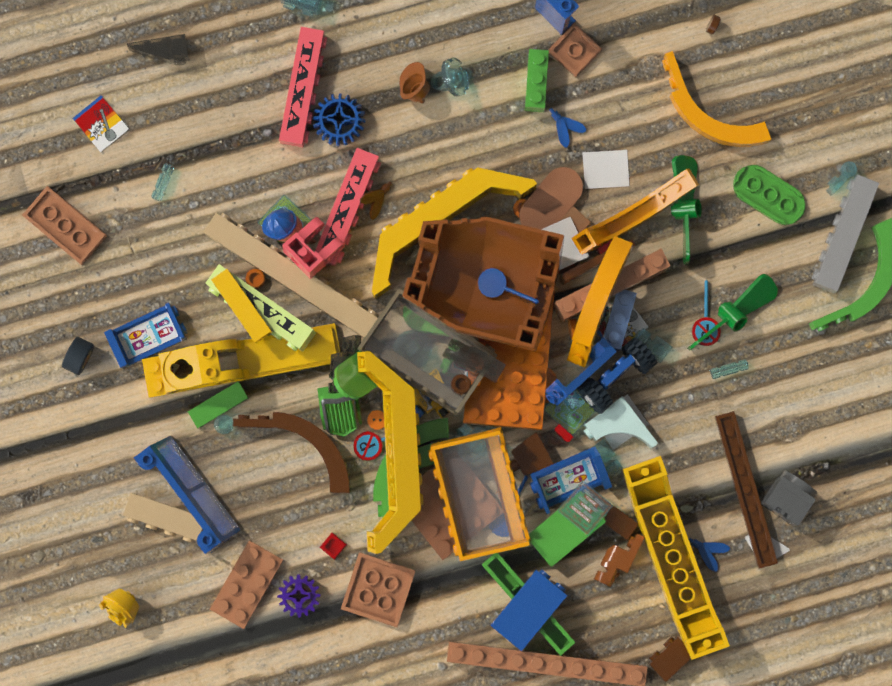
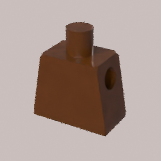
M537 432L511 451L514 458L510 461L512 470L515 472L520 469L523 476L554 464Z

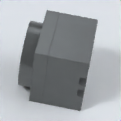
M784 471L780 477L776 478L761 500V505L775 512V515L782 517L791 526H799L816 501L817 491L797 476Z

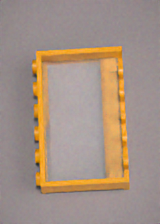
M502 427L432 443L431 449L428 450L430 461H434L436 467L433 469L435 480H439L441 486L438 488L440 499H444L445 502L443 511L445 518H449L450 521L448 530L450 537H454L455 540L453 545L455 556H459L460 561L529 546L531 540Z

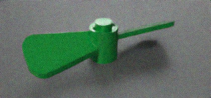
M677 155L672 159L674 177L689 168L696 179L698 165L693 157ZM695 188L671 205L672 216L676 220L683 219L684 264H688L690 260L689 219L700 218L702 215L701 202L698 198L694 199Z
M761 274L734 303L724 302L718 308V316L722 321L687 349L690 351L724 323L734 332L741 330L748 321L747 314L776 298L778 289L774 280L767 274Z

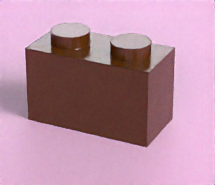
M671 636L663 644L665 647L660 652L656 650L649 657L651 661L648 664L665 682L691 659L683 641L677 636L675 638Z

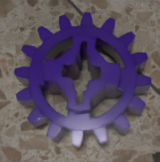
M297 574V579L290 576V582L284 580L285 587H279L282 594L277 595V598H282L283 600L279 603V606L285 605L286 607L283 611L290 610V616L297 613L298 618H300L303 612L308 616V610L310 609L314 612L315 608L313 605H319L320 603L316 600V597L321 596V594L316 593L319 586H313L314 579L310 582L307 581V575L304 579H301L300 574ZM295 583V589L292 592H287V589ZM303 583L308 585L312 592H307L303 588ZM298 590H300L301 594L308 595L301 598V601L290 597V595L296 594ZM307 599H312L311 603L303 609V603ZM287 600H292L295 603V608L291 607Z

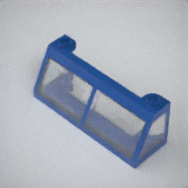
M171 435L148 446L134 457L142 469L150 470L155 466L158 468L201 526L203 531L197 537V544L204 554L212 553L241 531L240 527Z

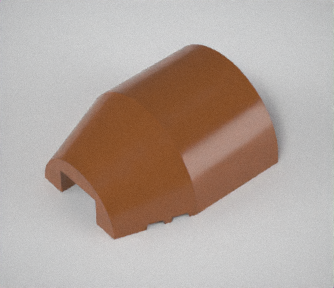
M481 217L480 219L462 218V220L449 221L448 219L423 221L418 238L420 248L412 276L407 278L402 297L457 333L536 351L543 335L556 287L564 246V235L490 217ZM486 269H498L506 277V287L539 300V303H534L508 291H504L498 297H487L479 289V277Z

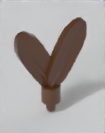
M392 182L385 183L380 189L368 192L360 198V203L362 204L372 203L369 212L370 219L374 220L379 215L384 194L391 189Z

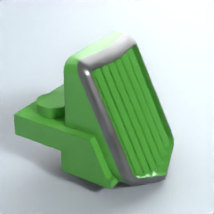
M335 386L317 388L323 430H327L328 433L340 437H346L357 430L359 425L362 424L359 399L355 400L342 396Z

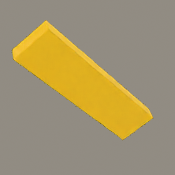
M225 269L211 279L256 344L272 333L228 269Z

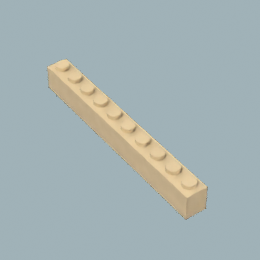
M215 213L203 231L206 236L365 338L378 319L379 314L371 309L366 311L361 307L363 304L354 298L349 300L345 297L346 293L337 287L334 290L328 286L330 282L320 277L317 279L313 277L309 279L288 256L285 258L280 255L281 250L273 245L268 247L263 243L265 240L256 234L251 236L247 233L248 229L243 225H234L231 223L232 219L226 214L222 213L219 215Z

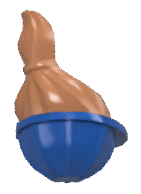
M283 208L272 211L262 224V230L266 236L282 242H286L303 228L300 218L293 211ZM312 238L306 245L314 244L316 240Z

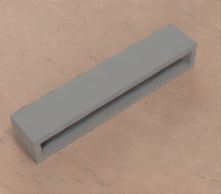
M858 174L853 179L850 178L846 187L849 190L846 197L843 196L839 207L842 208L840 215L836 214L832 225L835 227L833 233L829 232L825 243L828 246L826 251L822 250L818 261L821 264L819 269L815 268L811 279L814 282L812 285L831 293L838 292L877 191L878 182Z

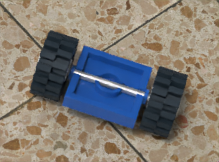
M632 338L622 347L623 354L626 356L621 357L612 367L613 371L608 369L598 380L600 383L589 377L577 388L585 402L598 414H602L613 404V400L607 394L606 389L628 371L632 365L639 372L646 374L658 363L652 351L641 340L639 341L638 338Z

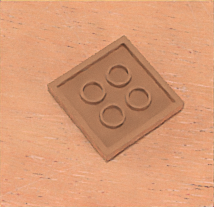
M359 552L341 609L398 627L415 570Z

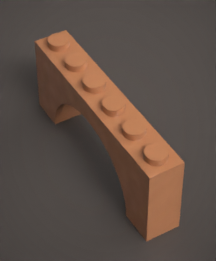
M662 248L623 267L610 297L666 272L670 264ZM592 284L554 303L553 308L562 324L580 315Z

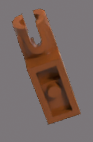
M635 534L634 537L630 536L626 545L629 547L628 551L616 545L609 547L601 562V566L605 567L606 572L597 571L594 580L611 587L620 574L619 570L628 573L644 537L639 534Z

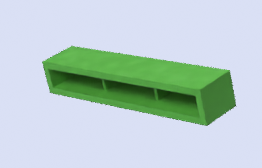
M498 553L492 554L481 564L511 599L524 585L523 581ZM552 615L539 630L560 656L575 643Z

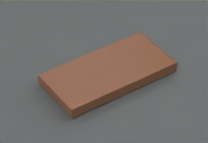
M48 186L22 214L24 218L81 265L87 261L107 237L105 233Z

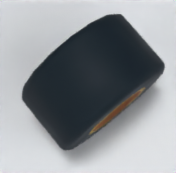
M77 336L66 352L62 368L80 375L92 355L94 344Z

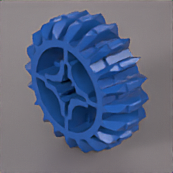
M341 93L338 95L339 99H335V95L332 94L331 101L327 97L324 98L325 105L321 102L318 103L321 110H314L319 115L313 117V121L318 122L314 124V128H320L317 131V135L324 134L322 136L323 141L329 137V145H332L333 141L336 140V146H340V141H343L346 146L348 145L346 139H350L353 143L355 142L353 135L358 138L360 137V133L357 130L364 131V127L359 124L366 123L365 119L360 118L365 115V112L359 111L362 108L361 104L355 106L356 99L349 102V95L344 100ZM337 106L334 114L325 116L330 108ZM343 106L351 109L355 118L345 115L343 113ZM340 112L342 120L344 121H341L342 123L339 124L338 129L337 121L334 119H337V116H339ZM323 122L334 125L336 134L329 132ZM354 124L350 131L342 134L344 126Z

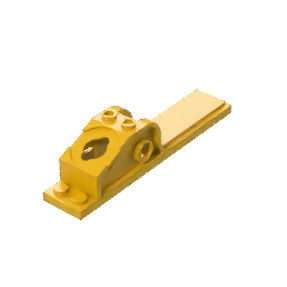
M333 323L311 327L316 334L303 352L299 349L297 351L291 349L286 345L288 341L284 338L278 340L273 335H269L257 344L253 339H228L160 353L156 357L142 359L148 397H159L342 362L336 325ZM236 351L239 369L221 371L218 353ZM179 360H186L193 367V372L184 379L178 378L171 371L172 364L177 363Z

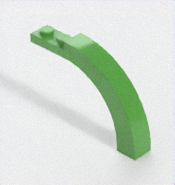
M892 218L871 228L876 238L878 263L875 276L868 289L851 305L809 323L811 330L818 329V332L829 328L828 323L835 321L838 324L847 320L846 315H848L850 322L872 310L886 295L892 285Z
M448 418L435 419L416 426L417 433L420 435V445H417V447L433 440L449 438ZM386 455L377 471L373 491V501H381V505H378V517L382 518L389 510Z

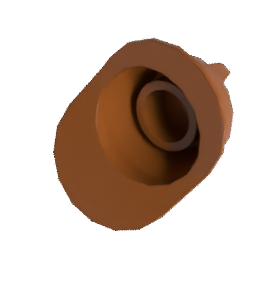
M414 62L408 65L401 73L399 81L400 96L403 99L423 104L425 103V97L430 91V85L426 79L424 65L420 62Z

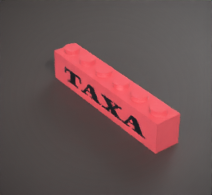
M307 27L300 28L279 137L280 144L303 148L304 143H308L309 131H307V125L312 123L313 112H310L311 105H315L317 94L314 93L315 86H319L320 75L317 73L318 68L322 67L324 60L321 52L322 48L326 49L327 37H325L323 30Z
M356 148L315 251L317 253L336 237L345 245L349 244L352 234H349L352 226L356 227L359 216H357L359 208L363 209L365 205L360 203V198L366 191L371 190L374 180H371L373 173H378L380 168L379 156ZM341 251L328 264L335 267L337 263L341 264L345 253Z

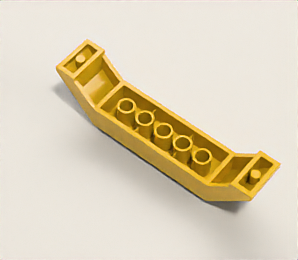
M478 167L475 170L470 168L462 174L463 177L460 180L454 179L448 183L444 191L438 190L432 194L428 202L424 203L422 201L417 204L412 213L408 214L406 212L401 215L396 224L392 226L390 223L385 226L379 238L372 285V295L375 300L392 289L389 281L394 258L418 243L423 221L447 219L450 221L489 193L515 196L518 199H523L536 190V181Z
M365 351L357 352L358 372L366 374L383 391L389 510L372 531H367L368 552L379 554L419 513L421 505H423V495L420 493L422 475L419 473L418 466L421 465V455L418 453L417 445H420V435L416 429V425H419V415L415 410V405H418V395L408 383L373 353Z
M661 456L623 469L635 516L671 616L691 660L729 647L726 634L712 606L675 504L668 474Z

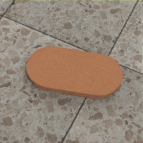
M560 167L551 171L522 205L519 213L520 224L543 229L559 222L582 194L583 184L578 173L567 167Z

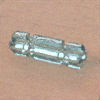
M167 163L163 165V172L160 173L155 185L156 190H153L151 195L152 199L162 200L164 196L163 191H166L171 178L170 174L172 175L174 170L172 165Z
M744 359L738 361V363L734 362L720 366V368H712L710 370L711 377L716 379L721 376L738 373L739 370H748V362Z

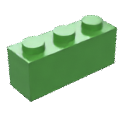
M529 49L525 111L544 112L549 50Z

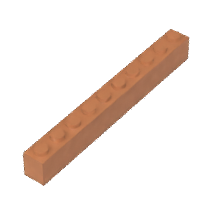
M449 641L447 662L634 686H645L647 666L566 655L560 656L558 654L526 650L520 651L519 649Z

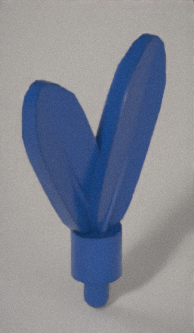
M549 109L552 113L551 116L556 121L558 138L563 147L567 148L570 142L567 129L577 133L586 132V128L582 123L570 118L561 117L557 110Z
M688 538L691 545L699 550L706 566L716 572L718 564L711 553H725L730 550V547L720 542L702 543L697 539Z

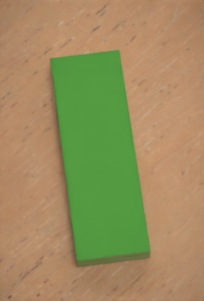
M236 382L189 410L188 414L197 429L249 398L240 383Z

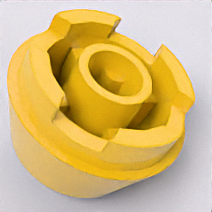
M120 588L103 596V601L99 604L101 610H107L109 619L119 626L124 624L125 628L134 622L140 608L134 595Z

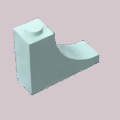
M623 396L616 400L602 414H598L583 425L586 428L583 431L590 440L593 438L596 441L609 434L621 433L640 439L650 449L658 444Z

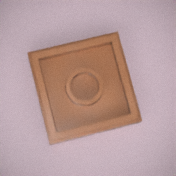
M573 23L551 46L549 54L576 78L602 51V48Z

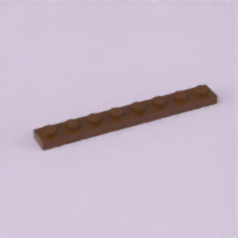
M732 411L715 416L757 567L760 569L778 564L735 412Z

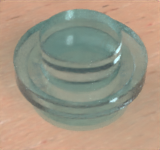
M228 415L218 416L214 421L215 430L220 434L230 433L233 429V419Z

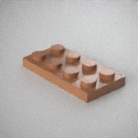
M249 540L209 610L245 629L281 566L283 559Z

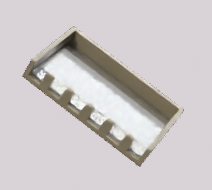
M398 288L359 345L358 350L361 352L370 351L405 382L457 416L497 357L496 350L487 344L484 346L478 342L479 339L477 337L457 333L403 298L404 289ZM459 374L466 375L471 381L470 390L463 395L455 394L451 389L452 379Z

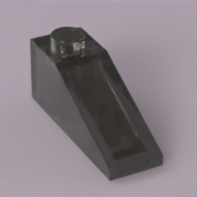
M185 34L127 43V47L131 52L170 64L184 65L186 61H190Z

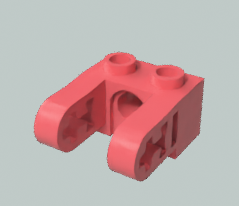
M318 217L312 219L298 233L296 232L282 245L283 252L309 279L313 278L345 247V244L338 237L333 239L319 253L313 252L306 245L325 226Z

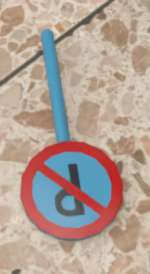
M708 280L704 282V318L697 320L692 327V336L695 341L718 324L716 320L708 317ZM720 327L699 344L702 346L715 344L721 335Z
M362 432L354 440L353 448L355 454L362 460H374L382 452V442L385 441V437L380 439L374 432Z

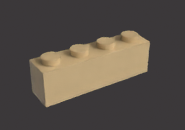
M130 493L123 516L128 517L127 521L138 524L139 521L146 523L145 527L156 531L158 527L165 530V534L173 537L176 534L184 536L183 540L194 543L198 535L203 531L190 512L135 493Z

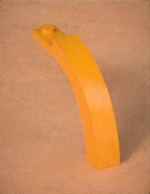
M673 51L665 53L662 64L665 71H669L671 88L675 89L674 92H671L670 99L678 114L693 130L711 141L733 147H753L767 144L771 141L765 121L754 125L736 126L722 123L705 114L689 95Z
M688 168L640 201L618 214L584 229L571 239L581 255L591 252L613 240L614 236L620 237L662 212L679 198L699 186V183Z
M614 236L583 305L572 337L573 341L567 361L584 368L586 367L602 316L621 271L630 255L633 243Z

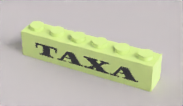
M220 264L205 283L210 287L208 291L217 297L221 293L211 279L225 270ZM231 273L272 330L271 335L278 340L284 338L288 341L286 345L294 351L299 349L303 352L316 332Z

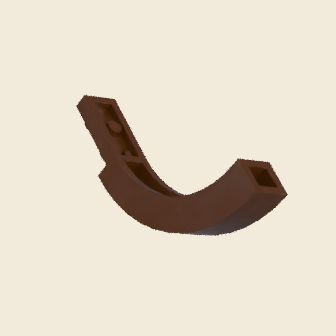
M273 412V419H269V416L258 415V419H250V415H238V419L233 418V427L284 429L304 437L318 450L326 464L330 480V493H350L348 470L340 451L333 441L311 422L283 412Z

